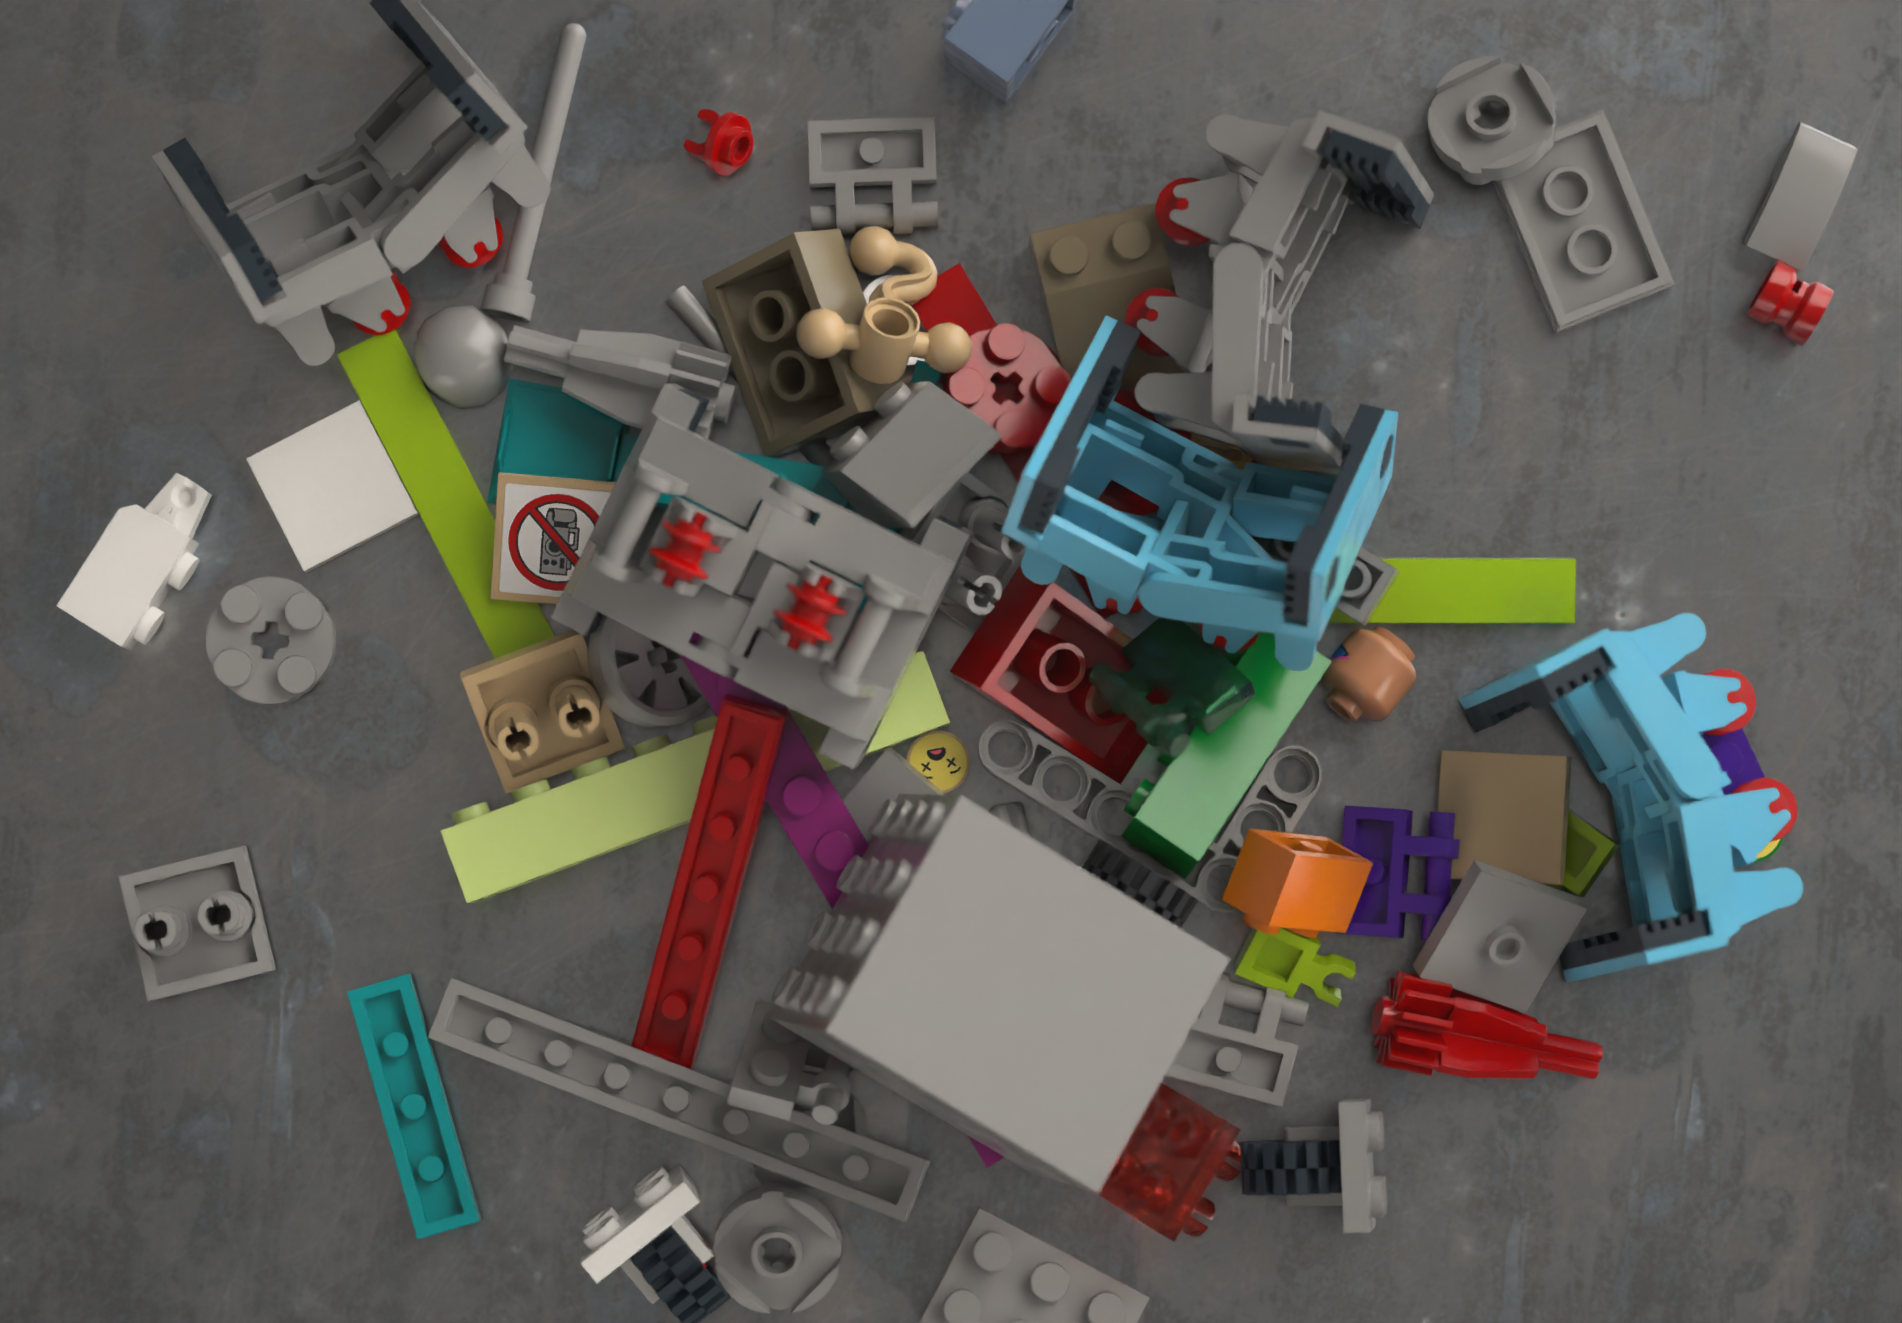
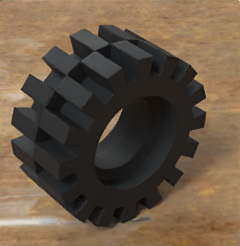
M1100 839L1081 868L1180 929L1198 902L1196 898L1177 885Z

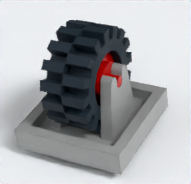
M1371 1098L1343 1099L1338 1102L1339 1126L1284 1128V1139L1240 1142L1242 1195H1286L1287 1207L1342 1206L1344 1233H1370L1376 1226V1218H1384V1214H1387L1386 1176H1374L1373 1152H1381L1385 1147L1383 1111H1371Z

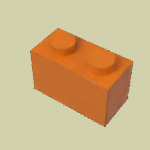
M1249 829L1222 900L1244 912L1242 921L1246 925L1267 934L1277 935L1280 928H1287L1292 932L1310 938H1316L1319 931L1346 933L1373 862L1328 837Z

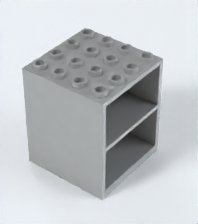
M899 794L895 802L887 799L881 805L870 824L869 832L875 836L864 856L861 858L855 855L848 862L839 877L836 888L842 891V894L831 913L828 914L823 911L810 927L804 940V945L810 949L797 971L793 968L787 970L776 986L771 1001L777 1004V1007L770 1018L1027 1171L1099 1193L1230 959L961 795Z

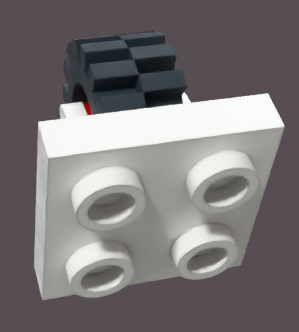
M680 1164L669 1172L663 1166H660L633 1187L632 1191L636 1196L628 1205L619 1212H616L612 1206L607 1207L581 1229L585 1237L579 1243L580 1263L596 1283H599L617 1267L621 1266L651 1304L661 1299L681 1323H700L728 1301L731 1296L718 1281L713 1268L707 1262L714 1256L712 1254L713 1251L684 1215L700 1202L694 1181Z

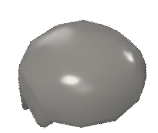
M471 304L442 308L425 319L417 332V340L414 342V358L423 382L433 396L457 408L483 406L504 391L514 369V364L504 362L508 336L503 327L497 322L495 316Z

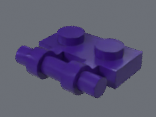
M1345 805L1342 845L1373 862L1347 932L1336 933L1404 938L1406 913L1423 914L1421 940H1428L1452 898L1450 897L1452 859H1459L1460 839H1454L1455 813L1430 811L1428 837L1411 836L1412 810ZM1410 855L1427 857L1424 894L1407 893Z

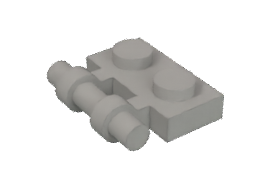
M934 116L807 121L810 188L835 187L836 205L811 206V231L840 229L842 236H854L856 229L879 226L881 228H894V234H913V227L938 226L937 201L912 202L911 184L937 183ZM892 185L893 203L855 204L854 186Z
M1222 972L1200 1011L1199 1017L1196 1018L1164 1076L1283 1107L1299 1045L1277 1040L1274 1037L1279 1020L1303 1026L1309 1002L1285 996V991L1267 987L1264 990L1231 981L1230 974ZM1223 1005L1258 1014L1254 1033L1218 1024Z
M756 1001L731 1084L727 1105L790 1121L793 1107L796 1103L813 1108L812 1116L818 1123L824 1125L833 1124L837 1120L839 1111L844 1109L849 1102L852 1084L848 1077L849 1073L855 1068L772 1020L770 1017L776 1009V1005ZM805 1064L824 1069L817 1075L804 1072Z

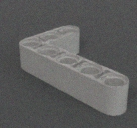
M999 720L990 724L982 733L978 743V758L982 767L991 776L1096 841L1100 839L1124 852L1129 857L1134 858L1192 895V897L1198 900V904L1216 913H1231L1238 910L1228 903L1215 900L1207 889V879L1211 871L1218 866H1228L1234 869L1244 843L1241 835V823L1244 817L1251 812H1261L1267 814L1272 819L1275 831L1292 833L1318 791L1322 781L1320 762L1309 749L1301 746H1286L1272 753L1254 778L1216 842L1212 841L1198 864L1186 879H1183L1172 870L1161 867L1153 857L1121 835L1106 833L1100 827L1097 819L1100 805L1109 799H1119L1128 803L1134 794L1131 790L1024 724L1014 720ZM1011 732L1022 739L1025 746V755L1019 764L1013 767H1001L991 760L988 754V744L996 734ZM1295 758L1306 766L1309 780L1301 792L1288 793L1277 785L1274 779V770L1280 760ZM1064 765L1076 773L1079 779V789L1073 798L1067 801H1057L1051 799L1046 794L1043 788V777L1049 768Z

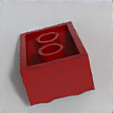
M1019 566L1002 591L1000 600H996L994 603L995 608L987 614L949 672L1043 737L1121 784L1189 680L1054 582L1048 585L1034 583L1023 574L1021 566Z

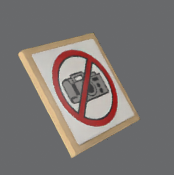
M499 472L490 599L557 604L616 482Z

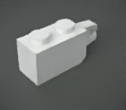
M176 473L145 509L137 504L119 508L60 599L57 607L125 649L132 651L137 641L143 645L147 644L164 619L165 612L158 609L172 587L180 591L198 566L199 558L193 554L199 543L192 538L212 495L190 479Z

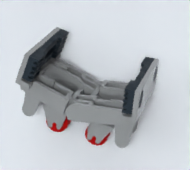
M372 0L369 3L386 25L422 63L353 135L356 141L351 147L327 156L227 205L217 191L202 161L186 138L179 140L152 156L187 220L257 325L265 322L271 327L275 326L292 345L298 357L310 366H318L328 361L335 348L334 340L327 329L320 306L325 304L333 314L338 313L351 319L356 328L366 334L377 336L387 334L404 322L411 306L409 292L404 284L400 282L395 272L390 269L397 267L404 274L412 266L423 261L437 244L452 263L461 267L474 268L483 265L496 255L502 245L503 231L501 223L494 216L492 202L494 195L488 186L490 182L511 195L518 204L526 208L538 207L549 197L551 190L550 182L537 167L524 146L525 138L523 132L527 129V126L450 33L419 0Z
M1319 110L1316 118L1294 119L1290 127L1245 120L1228 114L1218 115L1207 125L1206 140L1214 151L1222 155L1223 162L1231 172H1228V175L1205 180L1193 177L1178 178L1165 186L1159 193L1155 204L1156 219L1161 229L1173 241L1184 246L1204 244L1210 247L1209 258L1214 262L1213 282L1203 307L1181 299L1170 290L1161 288L1145 290L1133 298L1126 310L1125 324L1141 330L1136 345L1149 355L1158 357L1169 356L1184 372L1181 374L1149 373L1143 376L1137 382L1135 398L1138 404L1146 411L1153 413L1155 419L1165 428L1186 431L1236 446L1247 456L1262 465L1338 477L1340 465L1343 461L1341 460V454L1343 452L1342 443L1344 437L1331 424L1332 413L1321 402H1315L1313 407L1308 401L1300 400L1299 406L1292 399L1294 384L1289 382L1292 347L1291 314L1331 235L1335 234L1347 203L1355 205L1357 201L1363 209L1369 210L1371 207L1375 213L1380 215L1384 211L1388 218L1394 220L1397 216L1400 222L1408 224L1410 221L1413 227L1421 229L1434 193L1400 139L1322 110ZM1245 178L1257 184L1254 191ZM1212 363V372H1205L1206 367Z

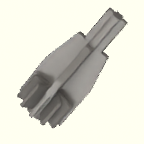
M514 325L513 331L509 335L507 350L504 356V362L564 378L562 392L625 425L643 429L663 385L676 383L710 400L694 432L708 440L711 438L715 420L727 422L736 386L726 383L731 355L648 333L580 329L577 340L574 342Z

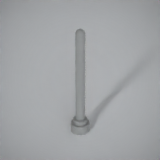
M576 23L566 25L561 31L531 154L533 161L550 183L586 40L584 28ZM546 201L534 208H526L519 204L503 273H497L494 283L486 285L481 310L502 319L524 323L530 322L536 296L531 294L533 283L527 280Z

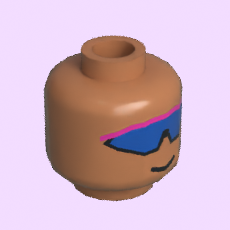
M1376 626L1372 631L1366 629L1353 630L1329 658L1332 662L1322 676L1323 683L1330 692L1325 698L1326 703L1338 715L1352 723H1355L1359 717L1375 722L1383 721L1416 682V672L1411 663L1415 659L1414 653L1404 641L1383 627Z

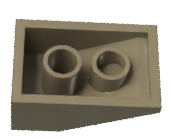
M1155 203L1030 233L1029 247L1055 353L1060 360L1061 367L1069 374L1071 381L1106 315L1125 323L1126 310L1129 304L1141 292L1153 288H1161L1176 294L1161 227L1156 219ZM1136 345L1126 373L1121 381L1119 391L1135 389L1137 382L1149 373L1181 374L1184 372L1169 356H1152Z

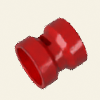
M1777 260L1759 287L1746 315L1761 324L1772 321L1778 323L1777 325L1783 328L1785 337L1803 346L1823 316L1834 290L1818 281L1808 284L1805 281L1798 280L1795 268Z

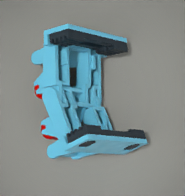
M1106 315L1022 474L1001 531L1006 536L1026 545L1025 554L1021 561L1023 574L1034 583L1048 585L1055 581L1064 564L1085 576L1094 605L1097 608H1107L1121 614H1131L1145 608L1151 614L1160 618L1197 622L1202 638L1206 643H1213L1229 653H1236L1238 650L1251 647L1258 639L1259 631L1274 633L1276 642L1275 656L1278 662L1292 671L1308 669L1316 654L1317 641L1320 640L1333 609L1340 601L1343 586L1392 478L1398 412L1365 404L1359 405L1342 443L1343 452L1341 460L1343 461L1340 465L1338 477L1247 462L1244 469L1241 470L1224 457L1114 401L1141 330ZM1112 479L1160 506L1156 516L1166 522L1162 528V521L1115 510L1097 501V499ZM1251 536L1294 541L1297 543L1288 563L1274 561Z
M1682 613L1664 622L1631 632L1610 631L1609 628H1606L1532 660L1459 698L1476 732L1494 726L1527 707L1532 706L1533 709L1550 703L1599 783H1605L1612 794V804L1633 927L1567 943L1559 956L1566 983L1728 945V939L1741 929V925L1776 909L1791 906L1801 898L1803 882L1800 876L1792 869L1777 868L1769 871L1734 872V868L1748 865L1757 860L1756 856L1769 842L1782 839L1792 830L1797 820L1798 811L1794 794L1787 785L1777 779L1763 777L1743 783L1733 790L1731 794L1724 795L1721 788L1730 784L1731 781L1726 772L1721 771L1719 762L1700 736L1703 733L1710 736H1723L1745 727L1752 719L1756 708V695L1750 681L1741 673L1732 669H1716L1703 675L1690 674L1683 670L1662 678L1659 677L1685 655L1697 650L1703 644L1706 638L1705 625L1698 616L1692 613Z

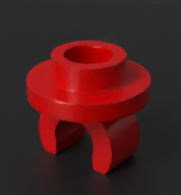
M701 109L697 117L712 127L706 142L698 144L686 139L683 147L697 159L705 162L710 171L722 176L730 175L740 166L744 165L752 153L754 140L750 122L745 116L735 112H728L720 116L713 110Z

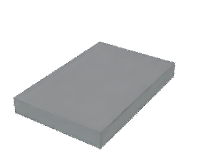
M1603 109L1554 128V144L1550 152L1542 156L1527 171L1508 179L1492 180L1555 334L1672 288L1675 285Z

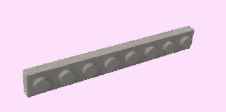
M454 978L449 980L427 1037L903 1222H908L930 1161L835 1124L824 1125L814 1120L813 1116L793 1109L789 1121L727 1105L731 1084Z

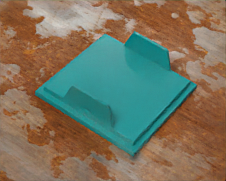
M509 378L487 503L496 505L499 472L613 482L623 434H629L630 426L562 392V387Z

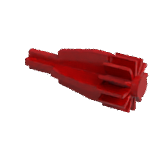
M1397 971L1396 978H1390L1389 996L1383 995L1380 997L1374 1007L1371 1031L1373 1035L1378 1036L1374 1042V1048L1379 1049L1376 1062L1381 1063L1382 1067L1426 1076H1432L1433 1069H1436L1437 1072L1465 1078H1535L1539 1068L1595 1079L1599 1073V1062L1603 1057V1046L1598 1045L1596 1042L1547 1033V1026L1538 1023L1536 1018L1489 1000L1452 989V984L1428 980L1419 977V975Z

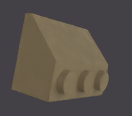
M840 229L794 232L702 280L727 353L731 355V364L764 456L775 457L802 448L808 444L844 434L856 426L861 428L878 414L874 405L896 382L877 384L860 377L850 365L849 356L851 350L841 349L833 357L817 359L807 355L800 348L796 339L799 321L806 313L815 309L826 308L837 312L844 320V323L860 324L867 302Z

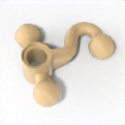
M879 226L865 227L856 232L851 239L849 255L853 266L859 272L869 276L884 274L893 266L904 268L911 274L893 276L878 285L869 297V303L864 309L859 325L844 323V320L837 312L826 308L811 310L802 317L797 325L796 339L800 348L807 355L817 359L833 357L841 349L851 350L849 362L852 369L860 377L877 384H890L898 381L905 372L909 357L924 358L932 369L941 373L956 372L963 368L971 358L972 342L968 333L961 326L948 322L935 325L927 333L918 332L920 319L911 305L919 302L920 299L927 297L936 286L938 272L933 260L923 250L912 244L896 241L895 237L888 230Z

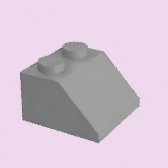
M930 381L911 382L907 385L904 382H899L879 398L874 405L878 414L862 430L859 426L852 428L832 446L830 453L834 459L821 472L862 517L885 528H913L1002 436L993 426Z

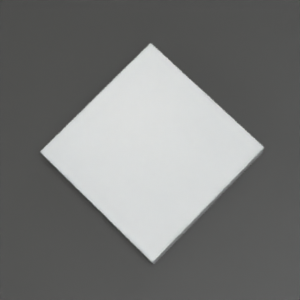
M360 400L246 458L303 571L306 573L420 515Z

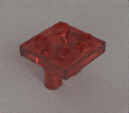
M1160 1082L1099 1193H1095L1173 1242L1176 1241L1182 1230L1185 1234L1192 1237L1201 1236L1208 1226L1194 1219L1191 1215L1193 1212H1197L1212 1221L1215 1215V1205L1210 1199L1202 1196L1212 1178L1216 1175L1220 1180L1229 1182L1241 1173L1240 1170L1224 1161L1225 1157L1229 1156L1241 1164L1240 1142L1235 1141L1241 1129Z

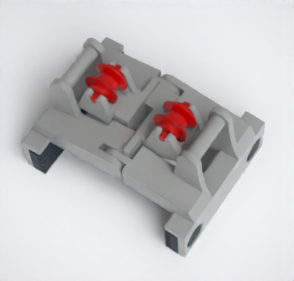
M676 383L664 384L552 613L551 619L585 636L595 632L603 615H606L710 670L726 677L734 678L733 681L829 726L830 729L818 753L854 770L862 763L975 532L940 515L933 518L921 545L820 495L783 479L778 474L694 433L710 400ZM661 492L685 496L732 520L729 521L677 496H673L641 563L630 558ZM817 512L820 514L817 522L815 523L812 521L815 513ZM758 552H761L778 561L773 562L752 604L736 596V594H738ZM816 562L863 585L865 590L813 565V563ZM792 567V568H794V569L800 571L801 574H798V573H796V572L790 570V568ZM865 594L870 596L837 662L833 659ZM762 628V630H761V632H760V635H759V637H758V639H757V641H756V643H755V645H754V647H753L751 653L749 654V651H750V649H751V647H752V645H753V643H754V641H755V639H756V637H757V635H758L760 629ZM697 633L701 635L698 642L694 641Z

